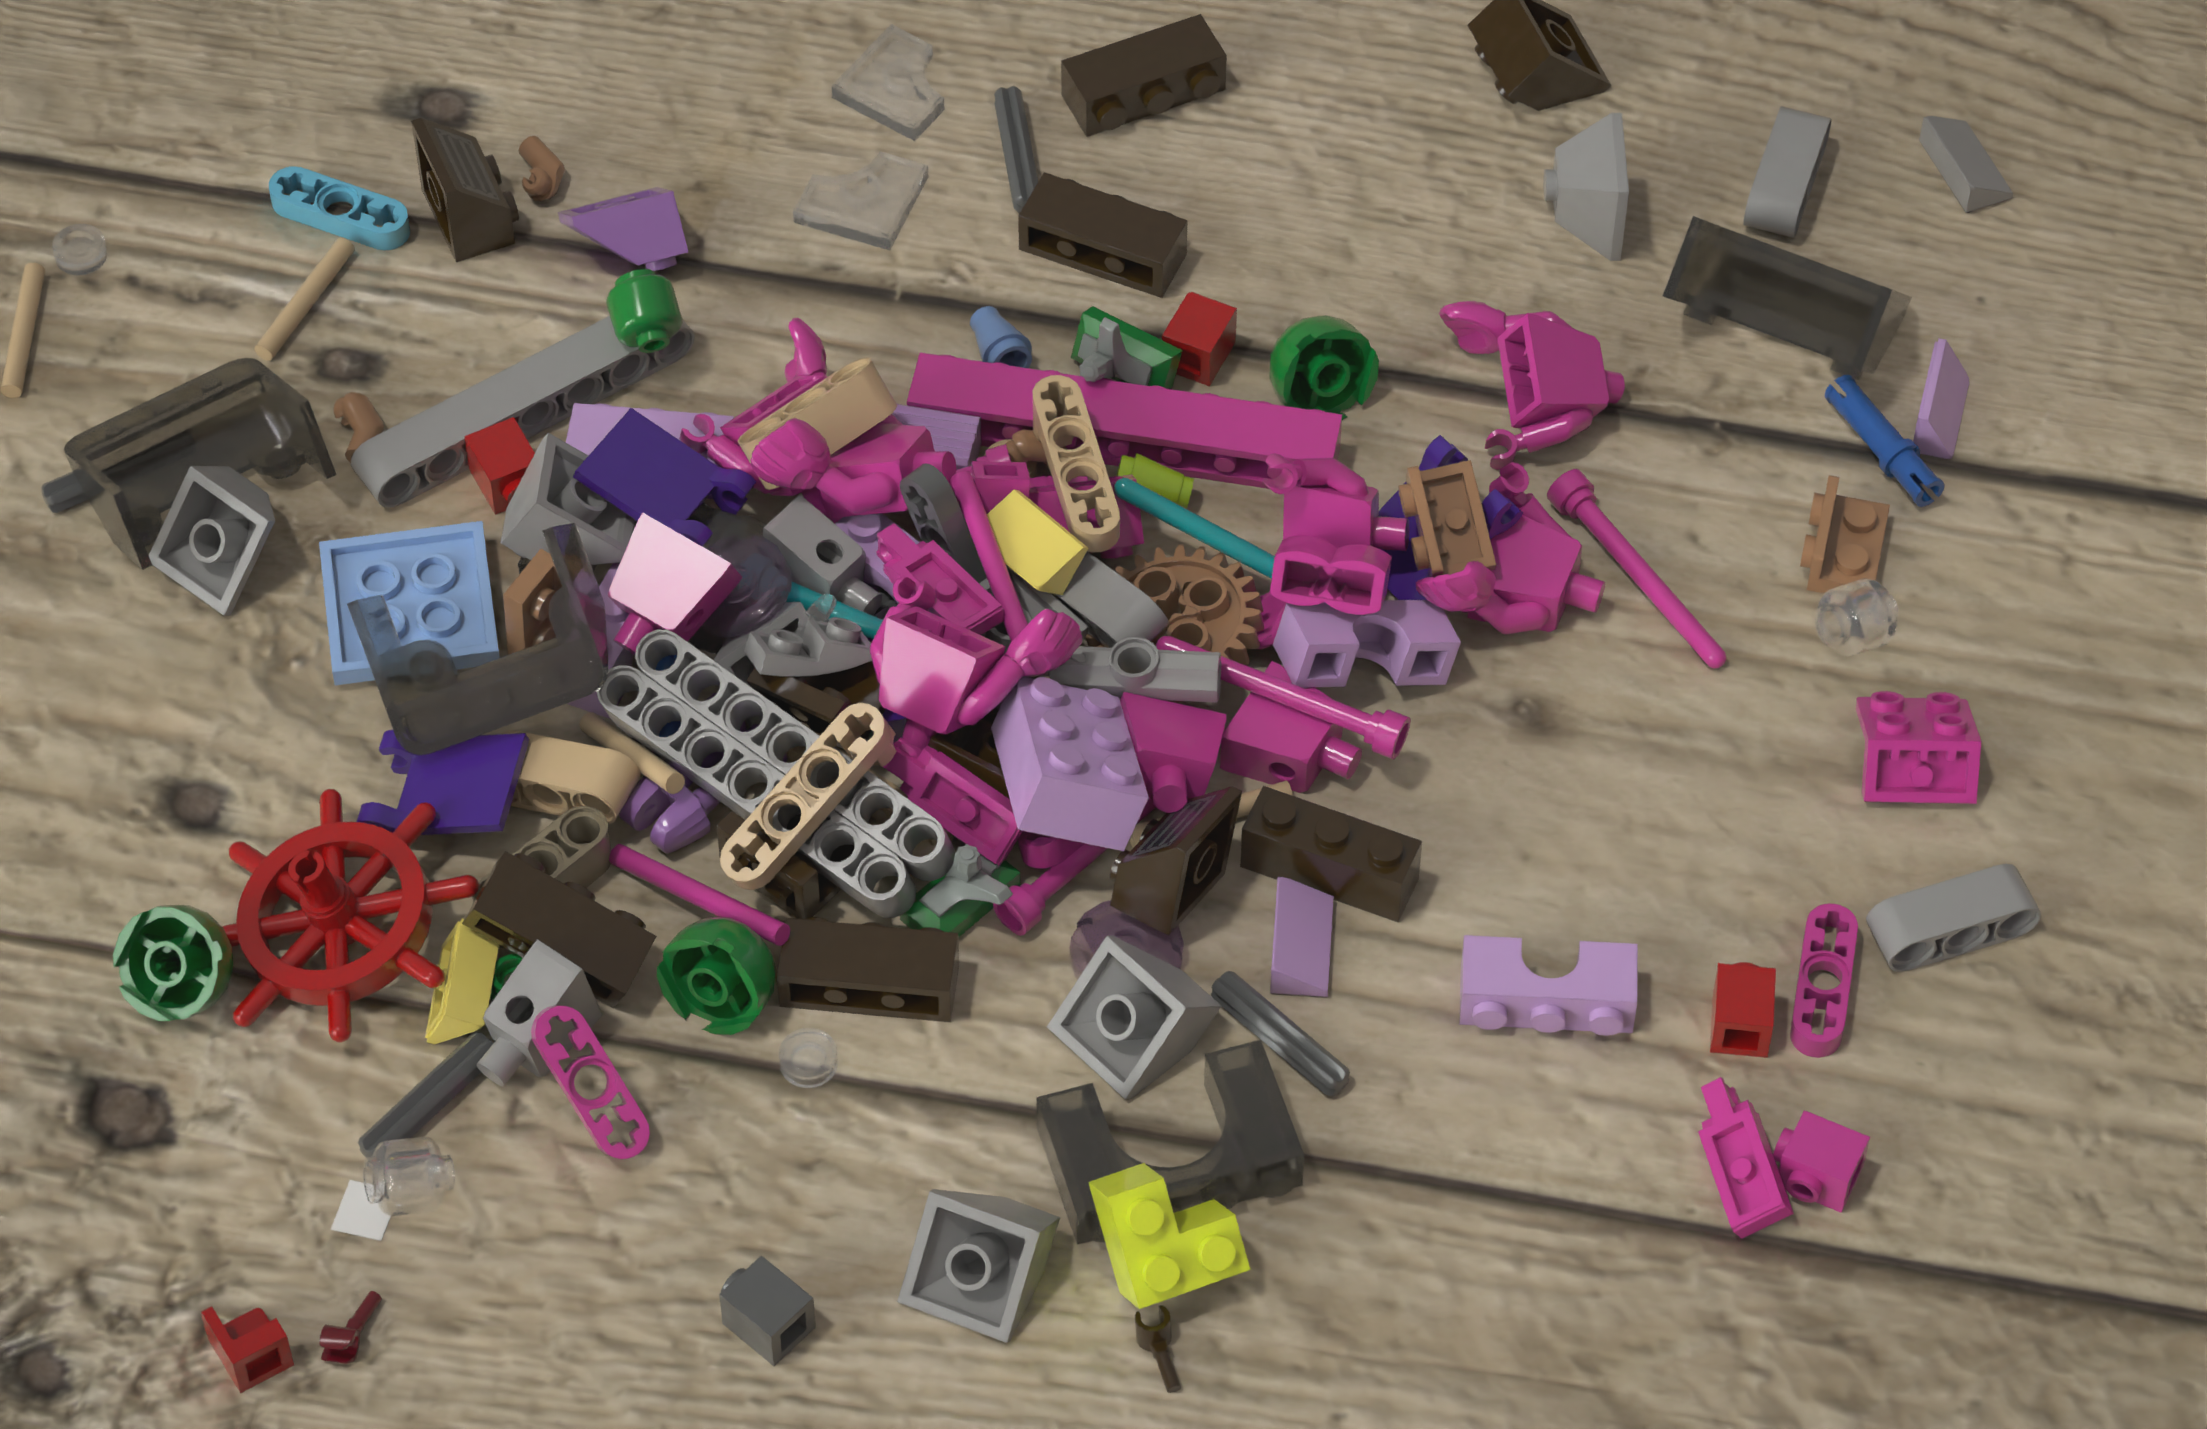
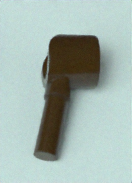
M1159 1305L1160 1325L1151 1327L1143 1324L1140 1312L1137 1311L1135 1314V1330L1138 1345L1142 1349L1152 1352L1153 1357L1157 1361L1167 1392L1173 1393L1180 1390L1181 1385L1168 1346L1172 1339L1170 1312L1165 1306Z

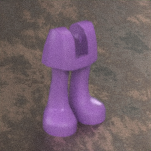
M713 693L705 701L712 699L717 693ZM744 721L740 727V731H752L755 728H757L760 724H753L747 730L746 723ZM724 752L709 754L703 760L701 767H713L722 760ZM785 754L783 762L787 763L788 758L787 754ZM643 776L634 787L619 813L623 821L635 830L641 831L658 818L651 831L650 840L666 854L693 843L711 831V824L707 815L720 803L719 800L701 787L691 792L688 787L693 781L684 776V787L676 794L668 793L646 776Z

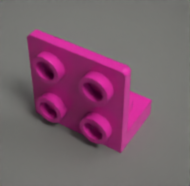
M1879 691L1873 693L1871 697L1856 698V712L1865 739L1861 792L1864 802L1977 804L1982 741L1966 699H1960L1957 695L1946 692L1931 693L1926 698H1904L1903 695L1891 691Z

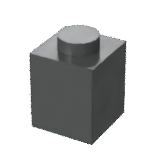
M762 1255L747 1269L740 1268L732 1273L724 1283L719 1294L722 1324L773 1366L816 1328L813 1297Z

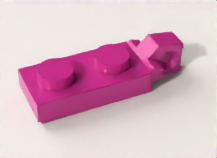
M895 523L877 533L878 550L876 553L884 563V573L893 584L901 577L912 579L916 586L911 597L916 594L920 583L926 581L934 588L936 593L935 602L928 612L979 635L984 634L1003 622L1004 608H1002V605L934 540L929 543L921 541L916 544Z
M899 738L898 741L894 742L893 745L896 753L892 760L883 767L904 781L900 789L908 796L907 799L933 816L945 830L965 844L976 847L981 855L994 864L1000 865L1005 861L1023 832L1017 828L1010 799L941 751L938 752L929 746L921 750L903 738Z
M1722 1077L1702 1086L1701 1090L1711 1118L1702 1122L1703 1129L1698 1131L1731 1229L1743 1239L1794 1213L1760 1116L1755 1111L1753 1104L1749 1100L1741 1103L1734 1087L1730 1088Z

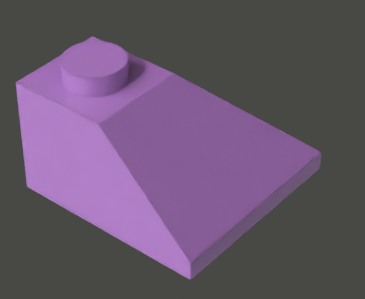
M655 187L557 212L560 223L628 262L636 265L645 264L646 269L652 271L674 266L677 264L676 255L688 253L672 190Z

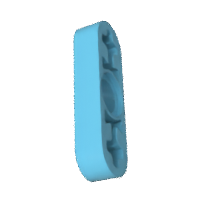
M291 166L280 169L270 178L269 192L272 207L278 215L378 250L396 249L402 246L410 236L407 209L404 204L396 199L302 167ZM336 202H347L353 205L349 212L342 215H333L325 211L328 206Z

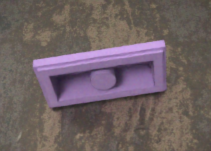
M1940 338L1934 344L1913 442L1920 449V454L1951 459L1954 455L1967 396L1969 377L1947 340Z
M1278 877L1270 993L1328 997L1334 896L1284 877Z

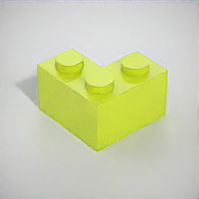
M1145 1163L1088 1182L1119 1292L1138 1309L1250 1270L1236 1216L1217 1200L1212 1199L1173 1213L1164 1178Z

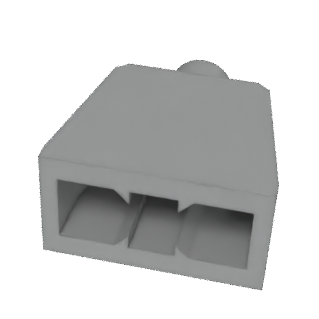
M801 495L797 496L763 527L762 557L778 563L780 570L787 574L788 580L872 616L876 613L881 605L882 595L864 583L866 553L863 548ZM807 612L811 620L828 623L827 620Z
M538 939L485 1011L483 1020L494 1041L492 1046L476 1064L485 1076L496 1084L504 1086L520 1066H523L538 1077L546 1076L550 1072V1069L534 1045L531 1036V1028L535 1017L547 1007L562 1005L574 1008L582 1014L590 1028L600 1019L602 1013L583 969ZM552 1017L548 1021L552 1030L545 1036L548 1044L552 1042L561 1043L568 1053L574 1047L568 1038V1033L574 1029L573 1022L571 1020L560 1022L556 1017Z

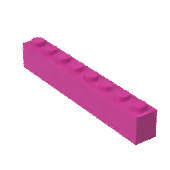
M919 353L907 398L908 406L981 417V446L990 447L998 441L1013 439L1012 435L1022 429L1033 430L1032 390L1035 384L1042 378L1051 375H1062L1077 382L1081 389L1105 465L1119 466L1122 455L1135 458L1136 453L1187 477L1267 489L1269 488L1262 482V479H1275L1282 472V469L1271 468L1265 462L1270 454H1280L1291 464L1296 459L1334 458L1338 460L1341 444L1342 414L1328 413L1319 409H1301L1274 405L1265 401L1254 402L1226 398L1211 393L1199 394L1172 390L1162 386L1124 383L1108 378L1092 382L1086 381L1082 376L1063 374L1054 370L1043 371L1022 368L1000 362L988 363L961 359L951 355ZM1074 436L1072 444L1065 447L1068 450L1076 449L1083 445L1084 442Z

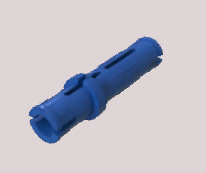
M1843 375L1835 379L1834 381L1847 396L1844 397L1843 394H1839L1830 384L1825 391L1824 397L1880 459L1878 465L1888 477H1895L1913 498L1917 506L1924 507L1933 503L1934 500L1924 490L1922 485L1924 484L1928 489L1930 488L1939 497L1944 491L1945 484L1919 457L1920 449L1911 439H1904L1856 384L1852 376Z

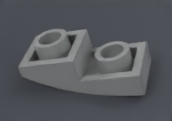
M837 617L830 618L828 623L808 619L802 638L795 633L781 629H774L770 634L750 631L744 649L745 654L760 674L800 677L843 671L872 661L870 654L871 643L861 631V627L850 620Z

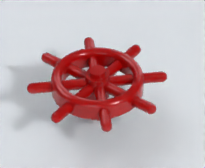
M327 789L320 795L319 799L320 826L291 837L274 849L268 856L242 841L235 842L230 846V859L252 873L242 892L238 904L236 923L222 927L231 946H241L245 957L261 979L233 1012L234 1022L238 1026L244 1028L252 1025L278 995H281L297 1003L327 1006L330 1038L335 1042L342 1043L347 1041L352 1033L351 1002L379 991L395 980L403 971L429 988H438L443 984L445 980L444 971L418 954L429 933L433 916V905L472 897L479 891L480 886L478 880L472 875L429 883L422 866L410 849V846L436 817L435 807L430 803L418 804L392 833L372 824L343 822L341 794L335 789ZM359 857L369 859L347 883L345 880V858ZM391 868L399 875L402 889L368 895ZM283 894L300 904L302 908L301 910L272 915L277 902ZM399 912L388 933L367 921L368 918ZM304 932L280 959L271 952L268 939ZM357 941L371 950L359 959L349 963L348 945ZM325 943L326 969H302Z

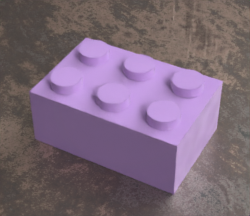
M1023 676L1004 698L991 727L1018 830L1124 851L1149 797L1119 697L1113 696L1101 689L1092 688L1085 690L1061 685L1046 677L1033 679Z

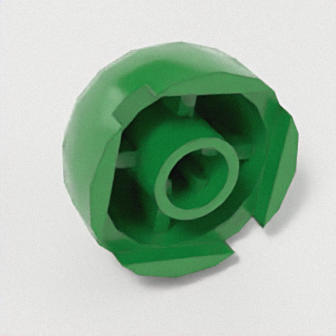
M1327 315L1308 317L1289 326L1277 339L1270 354L1269 379L1275 394L1284 406L1301 409H1319L1328 413L1342 414L1343 420L1348 416L1341 413V411L1351 408L1356 401L1362 406L1370 397L1378 379L1379 359L1376 351L1370 346L1369 340L1347 321Z
M161 905L132 917L119 933L113 952L114 968L119 967L120 978L123 982L119 989L124 999L140 1014L157 1021L187 1019L209 1009L228 989L234 969L232 946L224 928L209 913L189 905Z
M710 917L688 925L666 946L662 952L663 960L657 966L656 976L662 994L674 1011L685 1020L692 1013L711 1021L712 1023L702 1030L712 1034L733 1035L748 1029L767 1005L774 992L776 966L771 950L760 935L746 924L731 918Z

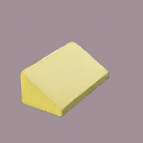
M1014 489L987 514L1004 562L1036 590L1063 595L1089 548L1022 492Z
M463 918L460 922L456 923L441 946L438 966L444 971L445 980L441 986L434 988L425 1035L427 1043L434 1045L475 1032L485 1024L483 1017L489 1006L499 944L463 925Z

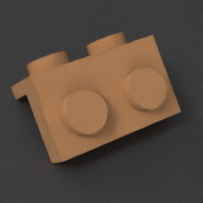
M1471 460L1420 471L1418 466L1407 468V484L1399 485L1398 490L1405 518L1415 516L1419 537L1411 538L1417 570L1427 569L1429 577L1435 578L1438 575H1451L1463 571L1467 563L1472 561L1481 562L1490 571L1495 570V557Z

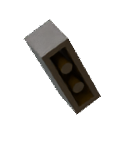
M1199 14L1061 60V95L1084 134L1088 137L1106 130L1116 129L1123 124L1153 114L1163 113L1168 109L1197 99L1208 98L1215 93L1226 90L1227 55L1202 15Z
M1045 172L1018 215L1019 250L1163 298L1187 255L1188 220L1179 218L1170 212L1159 211L1129 201L1122 196L1111 195L1081 185L1074 180L1063 179Z
M1263 786L1242 827L1240 867L1276 880L1278 877L1292 879L1334 896L1333 900L1399 922L1419 880L1422 841Z
M505 851L493 866L462 924L524 958L538 939L582 968L594 997L614 1008L626 995L657 936L645 930V923L637 916L623 910L613 912L597 903L595 895L587 888L574 882L563 884L544 873V866L534 858L520 853L512 855Z
M819 917L806 919L786 918V924L790 927V935L788 940L782 945L777 971L779 1007L951 1023L959 971L958 933L944 932L932 927L919 930L894 928L876 922L863 924L838 923Z

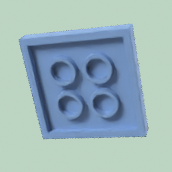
M482 521L319 542L332 674L335 685L500 664Z

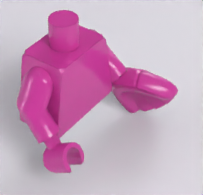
M1477 301L1456 302L1440 308L1439 315L1441 319L1457 336L1461 349L1473 354L1500 352L1511 427L1521 428L1522 433L1514 435L1505 429H1497L1490 433L1486 439L1485 449L1496 445H1501L1508 449V452L1491 458L1490 467L1500 470L1513 462L1517 451L1527 448L1528 452L1532 453L1570 439L1589 428L1593 417L1605 409L1608 403L1615 404L1622 398L1625 389L1624 377L1621 373L1604 370L1600 342L1595 336L1574 329L1554 312L1543 311L1507 316L1503 311L1496 310L1483 302Z
M793 318L789 322L788 327L795 346L794 359L786 364L784 372L788 383L721 426L720 429L724 435L717 437L714 434L715 425L710 416L698 414L694 417L693 424L697 429L703 431L705 436L696 437L689 430L682 428L679 439L698 453L708 450V458L722 468L739 469L748 473L756 480L753 488L761 493L772 496H794L802 493L803 497L815 508L823 510L824 506L820 490L815 486L812 489H789L784 487L771 490L765 489L738 443L740 436L752 426L827 378V356L821 339L804 321L799 318Z
M893 414L831 455L827 441L820 432L803 420L797 418L790 419L755 446L750 460L755 474L770 484L789 489H812L814 486L819 489L827 518L908 510L900 491V481L924 463L937 468L950 484L951 477L956 474L954 455L949 451L935 452L931 433L925 426L904 425Z
M1276 453L1270 454L1266 458L1265 462L1271 468L1282 469L1281 474L1277 478H1264L1262 482L1274 493L1284 494L1283 539L1292 536H1312L1323 539L1336 548L1345 545L1362 544L1381 550L1407 551L1409 519L1379 517V491L1374 487L1367 486L1363 477L1337 459L1305 458L1296 459L1291 464L1282 455ZM1270 592L1260 596L1264 610L1261 615L1265 628L1257 632L1260 647L1257 649H1264L1273 645L1286 606V602L1277 599Z
M1511 462L1501 468L1500 477L1490 483L1489 493L1497 489L1505 498H1509L1523 512V515L1514 526L1490 540L1496 569L1490 571L1479 561L1468 562L1463 571L1451 575L1444 574L1438 575L1435 578L1427 577L1416 582V590L1432 604L1451 612H1468L1467 618L1488 622L1500 633L1508 635L1533 630L1546 632L1556 630L1567 604L1596 613L1603 597L1605 582L1579 574L1582 545L1578 540L1572 538L1547 513L1532 493H1524L1529 485L1528 473L1520 464Z
M901 577L893 585V595L899 603L896 607L889 608L871 642L870 654L877 681L880 684L879 701L882 707L907 718L902 738L923 750L924 747L928 746L930 738L937 733L948 734L966 725H975L1004 700L1023 676L1042 675L1062 666L1082 644L1080 625L1064 612L1055 613L1050 609H1044L1011 641L1004 654L1006 646L928 612L935 602L936 593L934 588L926 581L920 583L916 594L911 597L916 584L909 577Z

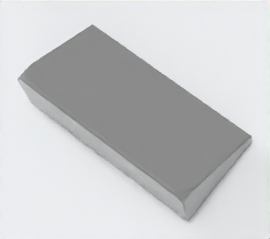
M1937 116L1923 118L1919 141L1965 212L2012 198L2013 192L1966 121Z

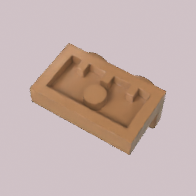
M1829 475L1825 494L1814 492L1809 525L1819 527L1817 536L1806 534L1800 567L1810 568L1807 590L1872 602L1890 505L1837 495L1840 477Z
M540 549L503 594L508 659L527 668L539 652L545 653L551 648L559 631L569 636L571 635L589 604L588 577L586 572L577 563L566 557L558 558Z

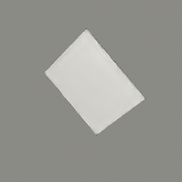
M350 1180L331 1230L382 1241L400 1191Z

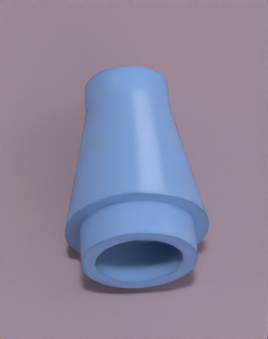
M986 306L978 309L970 319V326L975 333L982 362H1000L1009 366L1029 368L1032 362V345L1029 339L1005 320L996 308Z

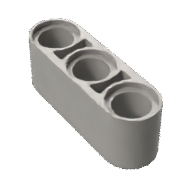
M1783 106L1780 107L1749 194L1743 220L1744 226L1792 238L1796 236L1825 152L1831 128V118Z
M1086 552L1063 595L1051 593L1088 626V634L1107 648H1112L1118 641L1129 637L1145 638L1151 642L1169 625L1166 615L1148 595L1089 552Z
M2002 864L1885 899L1869 911L1866 922L1889 967L1893 971L1903 972L2020 937L2031 931L2039 923L2041 912L2017 867L2013 864Z

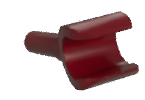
M370 1291L352 1318H349L346 1327L324 1325L319 1339V1345L324 1348L321 1360L343 1364L353 1363L356 1360L360 1344V1334L364 1329V1325L382 1301L381 1296L377 1292Z

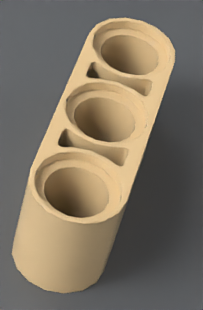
M865 357L842 367L752 426L740 436L738 443L751 464L750 460L755 446L770 433L782 427L788 420L797 418L807 422L821 433L827 441L831 455L883 421L896 410L898 405L871 359ZM760 479L765 489L771 490L780 487Z
M507 730V731L502 732V734H514V733H526V732L515 731V730ZM526 733L530 740L511 806L558 816L574 807L588 806L601 811L607 818L608 825L614 823L641 777L637 764L628 756L616 750Z

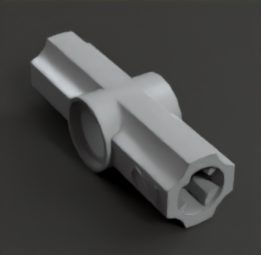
M1129 637L1118 641L1112 648L1079 646L1067 662L1049 671V678L1061 685L1085 690L1092 688L1101 689L1113 696L1119 697V700H1121L1123 692L1160 700L1218 702L1221 688V652L1158 650L1154 643L1145 638Z

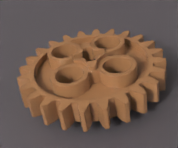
M1182 544L1177 546L1173 557L1166 558L1163 550L1159 547L1155 549L1154 561L1149 563L1139 555L1134 556L1136 569L1131 572L1120 566L1115 568L1116 573L1148 595L1166 615L1169 625L1151 641L1155 646L1161 637L1172 636L1210 652H1221V656L1248 666L1250 661L1246 649H1257L1260 647L1257 632L1265 628L1261 615L1264 610L1259 592L1256 591L1253 577L1244 576L1240 562L1228 566L1226 556L1222 552L1215 555L1209 561L1205 546H1200L1192 557L1186 556ZM1089 634L1086 635L1088 647H1105Z

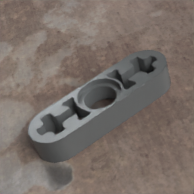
M927 463L920 465L900 481V491L921 541L929 543L934 540L978 583H981L987 577L950 483L934 466Z

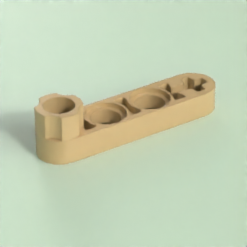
M1051 375L1042 378L1035 384L1032 390L1033 434L1037 440H1041L1069 532L1089 548L1088 552H1103L1112 548L1120 537V511L1081 389L1077 382L1062 375ZM1074 436L1084 442L1083 445L1076 449L1066 450L1060 448L1072 444ZM1086 476L1095 480L1097 484L1088 490H1076L1070 487L1068 482L1072 478ZM1095 508V516L1101 528H1093V525L1087 522L1088 510Z
M857 703L844 709L728 839L721 850L720 863L722 870L736 886L742 889L755 890L769 883L871 766L879 765L883 767L892 760L896 753L893 745L896 734L876 707L866 703ZM872 730L874 735L868 741L860 737L865 731ZM840 743L849 757L853 759L850 764L847 763L839 751L834 749L836 744ZM825 761L838 764L839 777L834 784L824 789L811 785V773L818 764ZM787 804L800 807L801 819L795 828L786 832L777 831L773 828V816L780 807ZM762 829L773 842L779 844L774 850L757 835ZM743 852L751 856L755 854L756 859L760 862L753 871L748 867L742 868L741 863L737 860Z

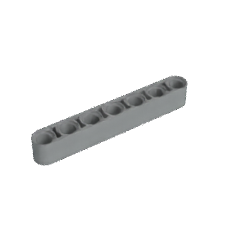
M608 316L368 439L354 452L351 458V467L380 505L384 507L398 506L469 469L464 436L514 417L526 439L571 417L574 403L594 405L677 362L689 352L694 344L695 335L683 320L679 331L670 338V343L667 347L656 352L643 353L639 351L638 347H628L619 342L615 335L611 318Z
M655 630L646 634L638 643L635 659L643 674L782 774L786 775L797 762H783V757L787 751L796 746L806 747V752L819 738V735L676 633L669 630ZM669 655H677L675 663L670 668L663 671L655 670L662 658ZM711 685L720 686L718 693L712 699L698 701L700 692ZM763 716L760 725L749 732L740 731L741 725L749 717ZM834 747V749L840 752V754L844 757L848 764H850L853 761V759H851L846 754L841 752L839 749ZM829 761L818 764L811 773V785L816 788H827L832 780L839 777L838 764ZM869 771L863 775L834 808V811L897 855L904 863L909 874L922 881L940 879L953 866L955 851L942 825L933 816ZM882 808L893 809L890 819L880 825L869 824L872 814ZM926 839L937 840V845L930 854L923 857L912 855L915 846Z
M619 665L610 668L600 678L597 685L599 702L619 729L745 820L785 776L638 669L627 665ZM630 691H639L636 700L630 705L617 706V702L622 695ZM673 721L681 722V726L676 733L668 737H659L661 729L667 723ZM724 752L721 762L711 768L701 767L703 760L709 754ZM758 782L767 783V788L759 797L754 799L744 798L745 792L751 785ZM792 804L780 807L773 816V828L782 832L789 831L787 825L794 816L801 814L800 807ZM834 810L796 851L806 856L813 863L818 873L881 917L895 918L903 915L912 907L915 901L916 887L914 881L898 856ZM839 846H854L851 856L841 862L830 861L833 851ZM887 876L898 877L896 886L890 892L884 894L874 892V887L880 879Z

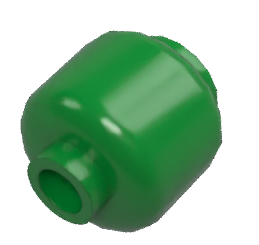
M650 269L634 270L620 276L615 281V287L610 290L606 299L613 329L619 342L628 347H638L639 351L643 353L656 352L667 347L670 343V338L679 331L683 323L676 294L670 280L661 275H656Z

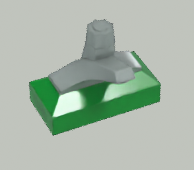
M1092 306L1082 313L1071 359L1081 363L1079 366L1080 375L1086 381L1095 382L1102 378H1112L1118 382L1145 386H1162L1172 389L1183 350Z
M966 844L965 846L958 847V851L954 856L953 866L949 872L940 879L930 881L918 891L912 907L906 913L900 915V920L910 929L919 930L932 927L944 932L958 933L959 938L993 909V903L1001 905L1013 895L1009 887L1021 885L1020 872L1006 860L1000 865L994 864L981 855L974 846Z

